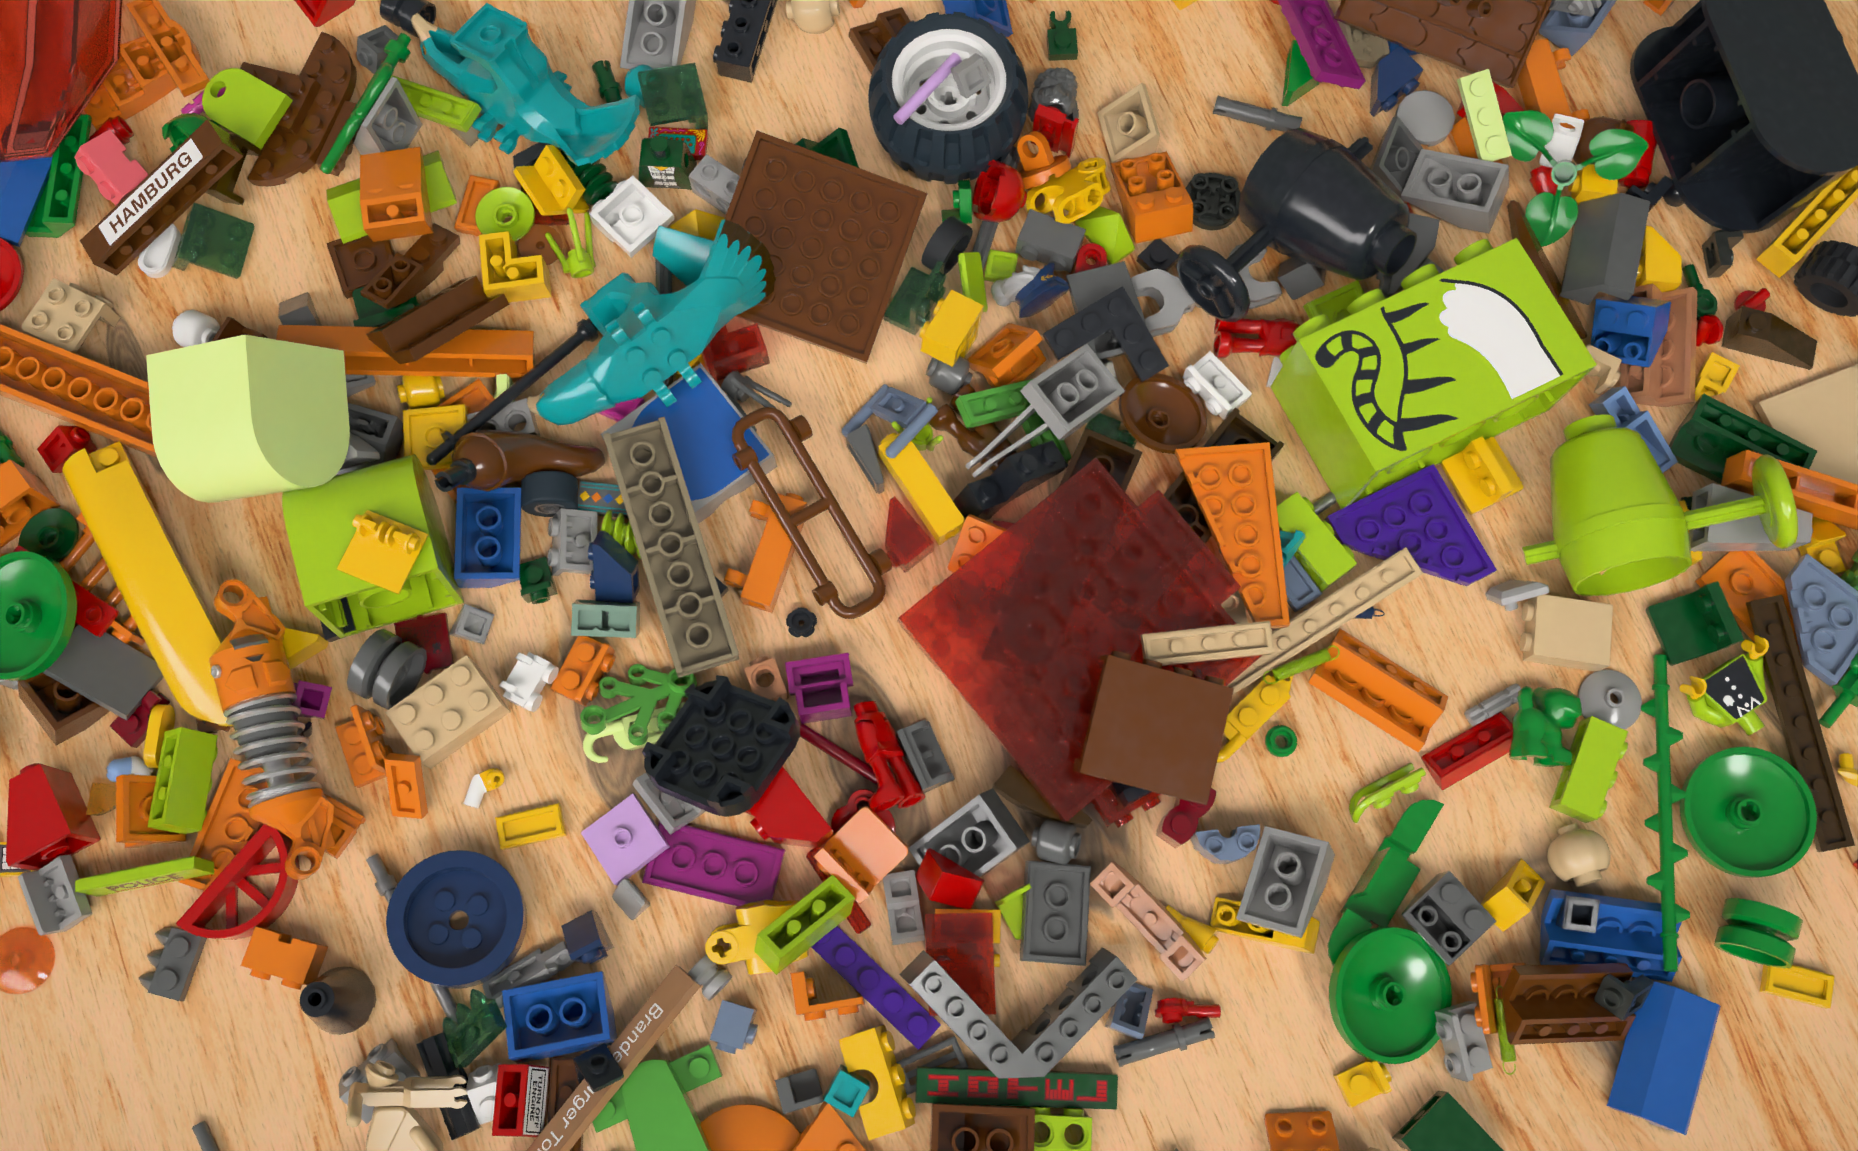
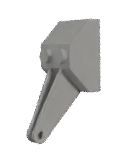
M1085 344L1031 380L1021 390V393L1031 405L965 466L969 470L979 463L1035 412L1040 415L1045 423L984 463L972 474L974 478L1049 429L1059 440H1064L1113 403L1125 390L1090 346Z

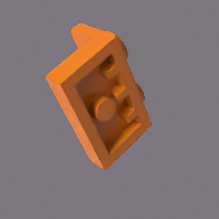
M578 636L550 689L586 707L589 700L593 701L600 691L599 681L604 672L608 673L611 670L616 658L614 655L615 650L605 642L603 644L588 636Z

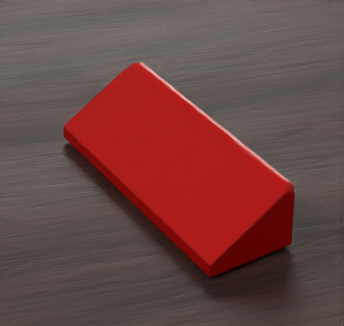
M1500 711L1421 756L1423 763L1440 789L1445 790L1509 753L1513 738L1512 722Z

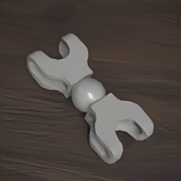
M1241 245L1236 246L1232 250L1230 255H1232ZM1267 248L1260 252L1239 272L1248 288L1251 301L1249 309L1274 302L1282 294L1278 282H1259L1253 279L1249 273V266L1260 262L1267 252ZM1153 269L1131 278L1137 297L1149 296L1155 299L1159 305L1160 311L1145 319L1146 327L1152 337L1172 332L1183 314L1192 312L1195 306L1200 308L1188 295L1179 277L1173 276L1165 270Z

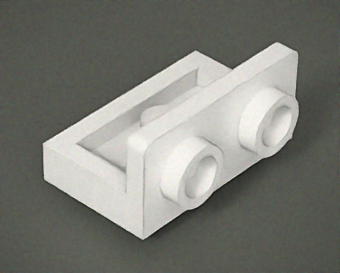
M1211 351L1193 366L1190 364L1185 369L1182 377L1184 384L1190 387L1194 394L1198 393L1205 400L1207 409L1213 415H1219L1223 420L1228 417L1235 407L1238 409L1252 395Z

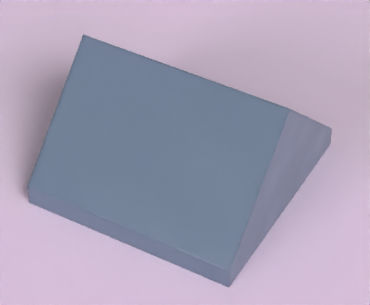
M1601 0L1602 5L1599 8H1594L1595 13L1592 17L1551 10L1542 22L1539 33L1559 48H1569L1570 55L1573 56L1592 38L1617 0Z

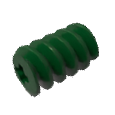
M563 150L561 151V154L586 189L582 194L586 203L594 206L596 202L601 199L605 200L613 193L618 182L612 181L613 175L606 172L607 168L604 164L600 163V159L592 164L587 163L577 166L569 160Z

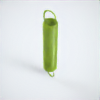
M1334 645L1328 647L1337 648L1338 655L1335 658L1331 659L1328 650L1324 648L1274 668L1272 672L1276 680L1275 682L1269 683L1265 680V674L1270 671L1264 673L1263 680L1267 684H1274L1294 674L1296 675L1307 669L1309 670L1325 662L1332 661L1338 658L1340 654L1339 648Z
M1499 985L1496 988V998L1493 999L1496 1012L1500 1055L1505 1073L1512 1075L1515 1073L1516 1065L1514 1064V1071L1508 1073L1504 1068V1062L1516 1061L1515 1046L1510 1045L1507 1040L1503 999H1498L1497 989L1499 987L1503 989V987Z

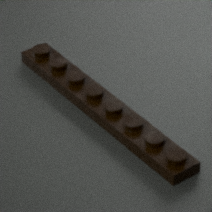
M1777 595L1747 602L1746 606L1754 634L1765 638L1769 643L1768 651L1763 655V665L1792 766L1803 777L1814 798L1817 812V825L1814 836L1817 852H1825L1855 846L1783 596Z

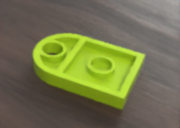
M229 68L217 73L206 85L202 96L203 109L210 119L259 149L263 148L293 101L286 94L238 68ZM226 87L224 94L217 97L219 90Z

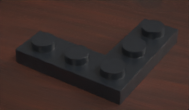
M1123 286L1042 334L1058 361L1108 330H1111L1140 382L1145 381L1169 366Z

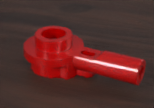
M1166 998L1157 1001L1155 1017L1161 1018L1162 1022L1166 1024L1182 1022L1183 1016L1220 1018L1221 1008L1219 1004H1194V1001H1187L1186 999Z

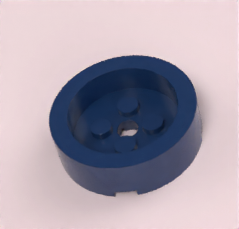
M456 850L442 852L416 864L403 876L396 886L387 909V936L397 959L416 977L443 988L460 989L473 987L497 975L517 955L527 928L526 903L516 881L495 860L472 851ZM462 911L469 917L468 925L462 930H455L451 927L450 919L455 913Z

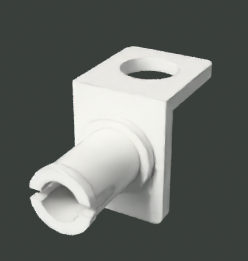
M1554 114L1552 120L1554 134L1552 140L1544 147L1557 162L1561 160L1572 161L1581 137L1584 120ZM1560 123H1568L1574 126L1575 128H1565L1561 126ZM1542 154L1539 164L1553 168Z

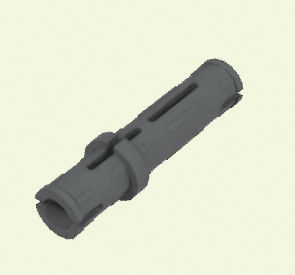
M1219 95L1213 110V114L1266 127L1265 130L1267 131L1274 129L1287 132L1291 129L1300 128L1303 118L1279 112L1274 107L1271 109L1262 108Z
M1209 1017L1180 1026L1178 1023L1172 1025L1173 1029L1113 1046L1119 1067L1178 1048L1180 1051L1187 1050L1188 1045L1207 1039H1214L1215 1034L1211 1030L1213 1027Z

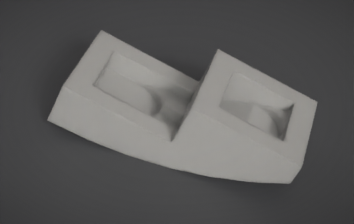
M910 870L887 874L883 878L892 945L924 941L925 936L915 871Z

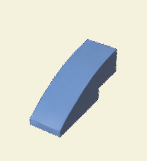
M1626 386L1612 388L1589 404L1595 415H1612L1615 418L1617 427H1625L1637 431L1645 441L1662 473L1678 462L1650 413L1639 410Z

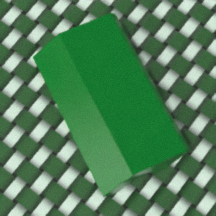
M59 114L58 125H41L40 130L46 133L57 132L69 114ZM76 114L54 146L50 176L26 231L28 237L59 238L75 226L83 172L77 166L74 157L79 147L89 140L92 121L90 115Z

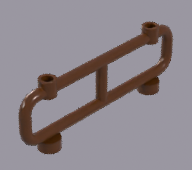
M774 407L757 409L738 420L732 429V441L737 450L736 453L732 454L733 461L740 471L746 468L749 470L818 586L812 590L818 604L823 606L828 603L832 611L844 619L861 617L876 608L883 601L886 585L881 575L892 569L891 561L881 548L868 554L802 443L813 435L806 418L799 415L789 420L782 411ZM766 419H771L778 425L821 498L791 516L760 466L754 449L748 446L744 438V433L748 428ZM827 509L873 585L872 595L852 607H847L841 602L836 587L827 579L797 528L800 524Z

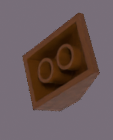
M44 673L26 680H18L19 698L56 746L86 730L110 712Z
M932 1103L930 1151H1034L1035 1108Z

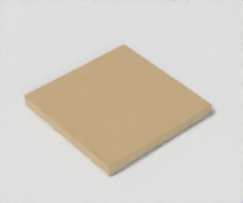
M1858 364L1765 399L1754 405L1765 425L1817 450L1810 470L1858 485Z

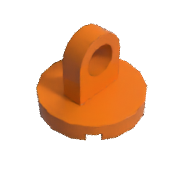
M1030 131L1018 141L1017 150L1024 168L1019 173L1022 176L1025 189L1043 185L1049 181L1048 176L1055 174V177H1060L1070 170L1071 164L1068 156L1059 155L1053 157L1049 143L1041 133ZM1028 141H1032L1037 145L1038 154H1034L1029 150Z

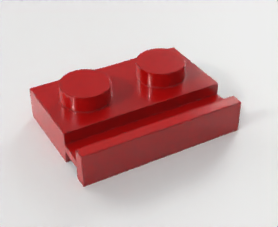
M1039 104L1034 115L1032 131H1037L1045 136L1051 151L1058 153L1059 150L1064 151L1068 158H1070L1075 146L1079 119L1075 118L1074 121L1066 119L1067 114L1062 113L1059 109Z

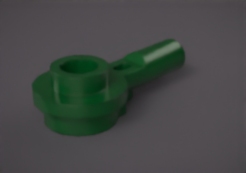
M1694 264L1683 267L1682 271L1688 287H1694L1697 290V320H1700L1704 315H1715L1717 311L1716 297L1711 294L1710 290L1703 288Z

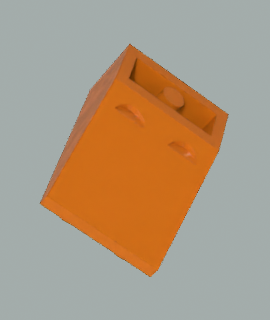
M421 147L360 155V207L363 229L373 242L433 233Z
M1167 151L1110 163L1126 224L1135 244L1193 232V202Z

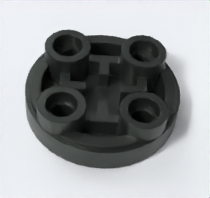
M1198 173L1194 175L1186 187L1193 202V224L1205 230H1220L1231 225L1239 214L1241 192L1238 188L1237 180L1234 177L1218 173Z

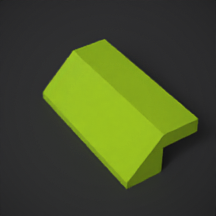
M439 150L424 155L423 161L431 213L457 204L456 195L446 174ZM360 178L327 189V202L343 244L367 236L363 229L360 207Z

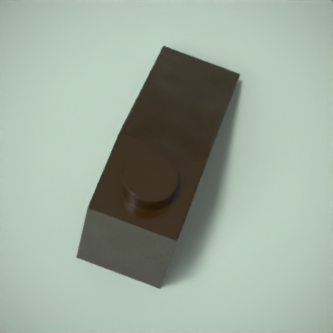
M1742 306L1726 320L1721 347L1811 370L1814 364L1817 340L1772 313Z

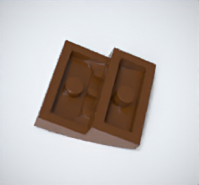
M902 7L879 13L875 22L850 29L848 36L871 74L877 64L880 52L889 39L892 37L896 38L899 30L911 22Z

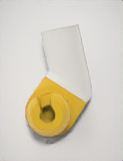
M490 768L474 775L463 804L479 809L484 793L503 785L505 781L503 772L498 768Z

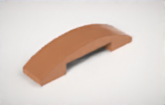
M1112 861L1090 883L1112 908L1116 906L1161 954L1159 958L1182 982L1207 959L1173 915L1139 881L1116 862Z

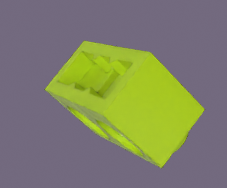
M1030 1107L1035 1108V1123L1043 1122L1049 1130L1045 1140L1040 1142L1034 1141V1151H1091L1092 1117L1084 1116V1109L1064 1108V1115L1050 1114L1049 1107ZM1070 1124H1078L1082 1130L1081 1139L1076 1143H1068L1064 1137L1065 1129Z

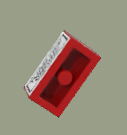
M529 1064L498 1065L492 1136L538 1137L545 1124L549 1067Z

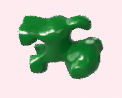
M1528 686L1523 687L1518 691L1519 710L1512 718L1513 738L1509 748L1510 759L1527 760V757H1534L1533 765L1542 767L1572 765L1573 755L1561 743V729L1574 727L1576 718L1582 715L1580 698L1563 688L1547 689L1545 687H1538L1533 690V688Z

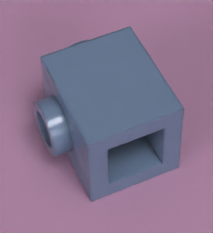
M722 1000L710 1040L718 1042L716 1049L735 1054L737 1048L743 1050L746 1048L747 1043L752 1045L758 1029V1025L753 1024L757 1010Z

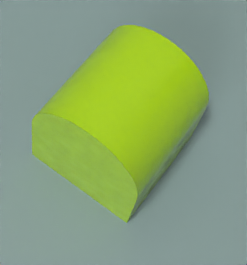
M415 454L336 475L330 481L320 486L283 492L282 508L304 605L339 638L464 603L461 589L454 579L455 566L438 505L426 473ZM369 510L429 535L400 594L337 570L357 530L356 527L352 526L357 514L363 515ZM347 597L356 630L344 634L343 627L348 625L340 599Z

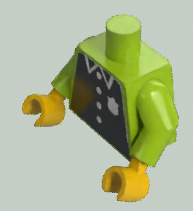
M1755 635V643L1745 639L1741 642V648L1748 652L1746 656L1744 654L1736 656L1702 678L1690 676L1691 685H1680L1679 689L1687 696L1694 717L1720 728L1738 722L1748 736L1765 726L1754 712L1756 708L1768 701L1765 693L1763 655L1768 651L1769 643L1765 638Z

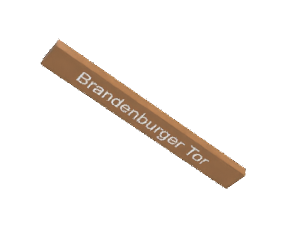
M678 965L674 966L608 1048L622 1069L624 1078L597 1092L591 1090L584 1078L526 1151H570L701 987L684 969Z

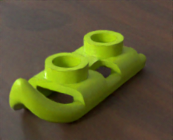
M1409 763L1359 789L1352 796L1349 804V812L1353 822L1358 823L1364 810L1371 804L1376 809L1388 806L1392 802L1391 797L1394 796V792L1398 790L1402 794L1416 791L1419 788L1418 783L1421 782V777L1426 775L1425 770L1421 767L1410 773V771L1414 770V766L1412 763ZM1365 796L1361 803L1358 804L1359 800Z

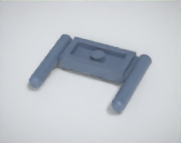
M884 384L849 420L841 432L847 437V434L861 427L873 413L888 422L896 421L904 430L885 450L889 458H895L938 413V410L931 403L927 404L924 400Z

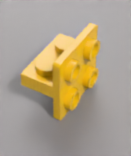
M546 145L534 166L515 167L513 173L541 215L567 214L568 208H572L574 214L585 213L589 210V206L582 197L586 189L556 146Z
M1483 436L1471 441L1463 451L1443 460L1440 464L1471 515L1520 492L1524 488L1494 437L1484 440Z

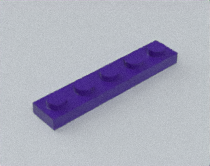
M838 926L812 946L834 970L918 1050L941 1026L936 1019Z

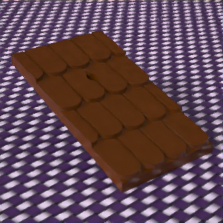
M1341 0L1334 19L1470 74L1489 69L1493 82L1506 88H1514L1552 0Z

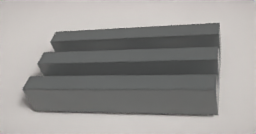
M955 1036L897 1062L903 1068L910 1063L952 1045L953 1052L922 1066L937 1067L957 1057L960 1064L952 1068H968ZM917 1068L905 1073L906 1081L904 1087L907 1095L916 1092V1084L910 1085L908 1079L916 1076Z

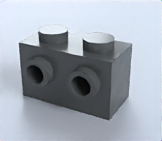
M1030 209L1017 239L1015 253L1020 254L1029 261L1037 260L1045 264L1054 263L1056 271L1071 273L1078 251L1083 244L1086 229L1070 223L1056 222L1054 217Z

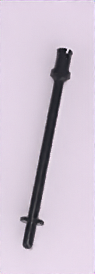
M588 318L587 320L582 319L579 321L576 333L454 434L448 431L441 433L444 442L427 455L426 462L429 465L439 463L449 453L454 451L456 443L462 436L476 432L584 341L594 342L600 332Z

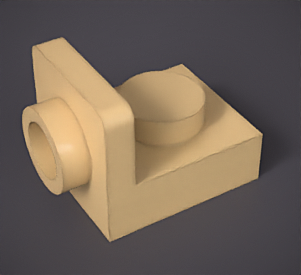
M1588 344L1586 348L1597 366L1587 375L1600 377L1594 391L1600 395L1608 387L1612 389L1621 375V372L1617 370L1622 360Z

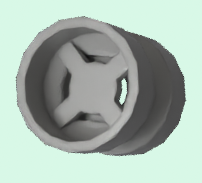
M706 954L688 974L700 986L703 985L702 994L710 1001L727 985L732 975L726 969L718 971L716 963L712 962Z

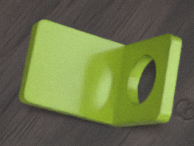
M1030 883L995 901L1016 940L1021 939L1023 893L1032 888Z

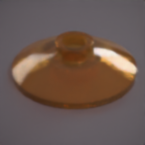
M19 927L7 931L0 936V990L9 994H25L40 987L50 976L55 963V950L51 940L47 935H39L35 928ZM17 954L19 957V961L15 966H13L12 959L13 956Z

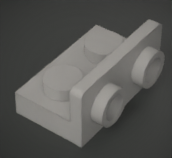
M561 508L553 518H550L548 523V535L552 536V548L548 551L547 561L548 566H552V576H559L563 572L591 574L593 561L588 559V547L590 542H593L597 536V512Z
M1466 1001L1435 1011L1437 1019L1436 1032L1442 1040L1445 1051V1067L1451 1077L1465 1082L1473 1080V1074L1493 1068L1482 1027H1477L1475 1006L1477 1004L1473 1001Z

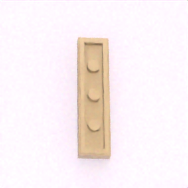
M1270 621L1150 633L1140 636L1143 659L1160 662L1162 666L1275 653Z

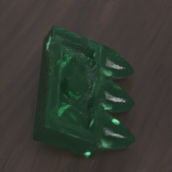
M476 989L471 990V1009L462 1003L457 1004V1022L448 1017L443 1019V1032L456 1068L467 1067L507 1028L496 1000L488 999L482 992Z

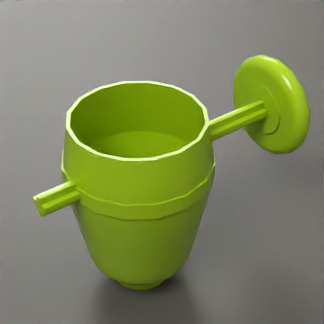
M1602 414L1579 419L1565 427L1563 432L1566 441L1555 449L1550 459L1554 540L1522 547L1526 565L1559 558L1571 587L1576 594L1583 596H1608L1647 588L1670 580L1685 572L1692 565L1688 530L1759 515L1769 540L1777 548L1786 549L1796 543L1798 517L1787 475L1780 462L1771 455H1762L1753 464L1752 485L1754 497L1684 512L1641 435L1635 430L1617 427L1615 418L1612 415Z

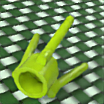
M568 208L567 214L575 249L568 252V258H565L549 232L545 234V237L561 262L563 272H570L572 278H583L593 274L596 267L593 257L591 219L589 212H585V251L581 246L573 210Z
M928 397L926 403L932 404V398ZM896 421L892 422L891 425L898 434L904 430ZM927 423L912 439V442L918 451L926 449L933 451L935 446L943 440V436L939 435L933 439V430L929 423Z

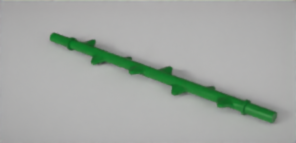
M1658 654L1653 656L1654 684L1652 685V690H1654V699L1641 705L1642 712L1655 718L1656 754L1643 759V766L1657 773L1658 813L1644 821L1647 828L1659 833L1660 871L1648 876L1646 883L1661 892L1662 933H1660L1663 944V970L1677 972V938H1679V934L1676 932V924L1689 919L1690 912L1675 903L1674 863L1688 857V850L1673 843L1672 804L1684 799L1685 791L1671 784L1670 746L1683 739V732L1669 726L1668 690H1670V685L1667 680V656Z

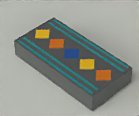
M580 481L577 510L594 511L600 516H605L608 510H612V517H617L619 513H624V518H628L618 485Z

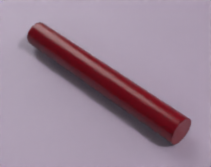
M803 723L800 725L801 738L872 783L877 784V779L871 766Z

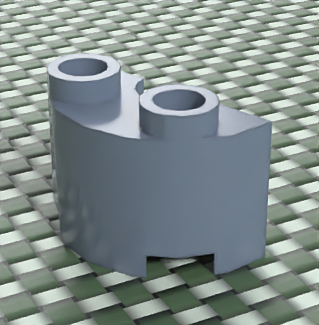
M1260 824L1237 827L1231 831L1229 838L1223 837L1219 830L1216 829L1195 832L1190 839L1194 849L1204 858L1210 860V862L1214 864H1229L1246 857L1256 848L1260 837Z

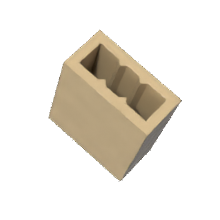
M1544 594L1530 598L1524 603L1522 608L1525 632L1522 633L1520 638V650L1523 651V661L1593 672L1610 666L1613 605Z

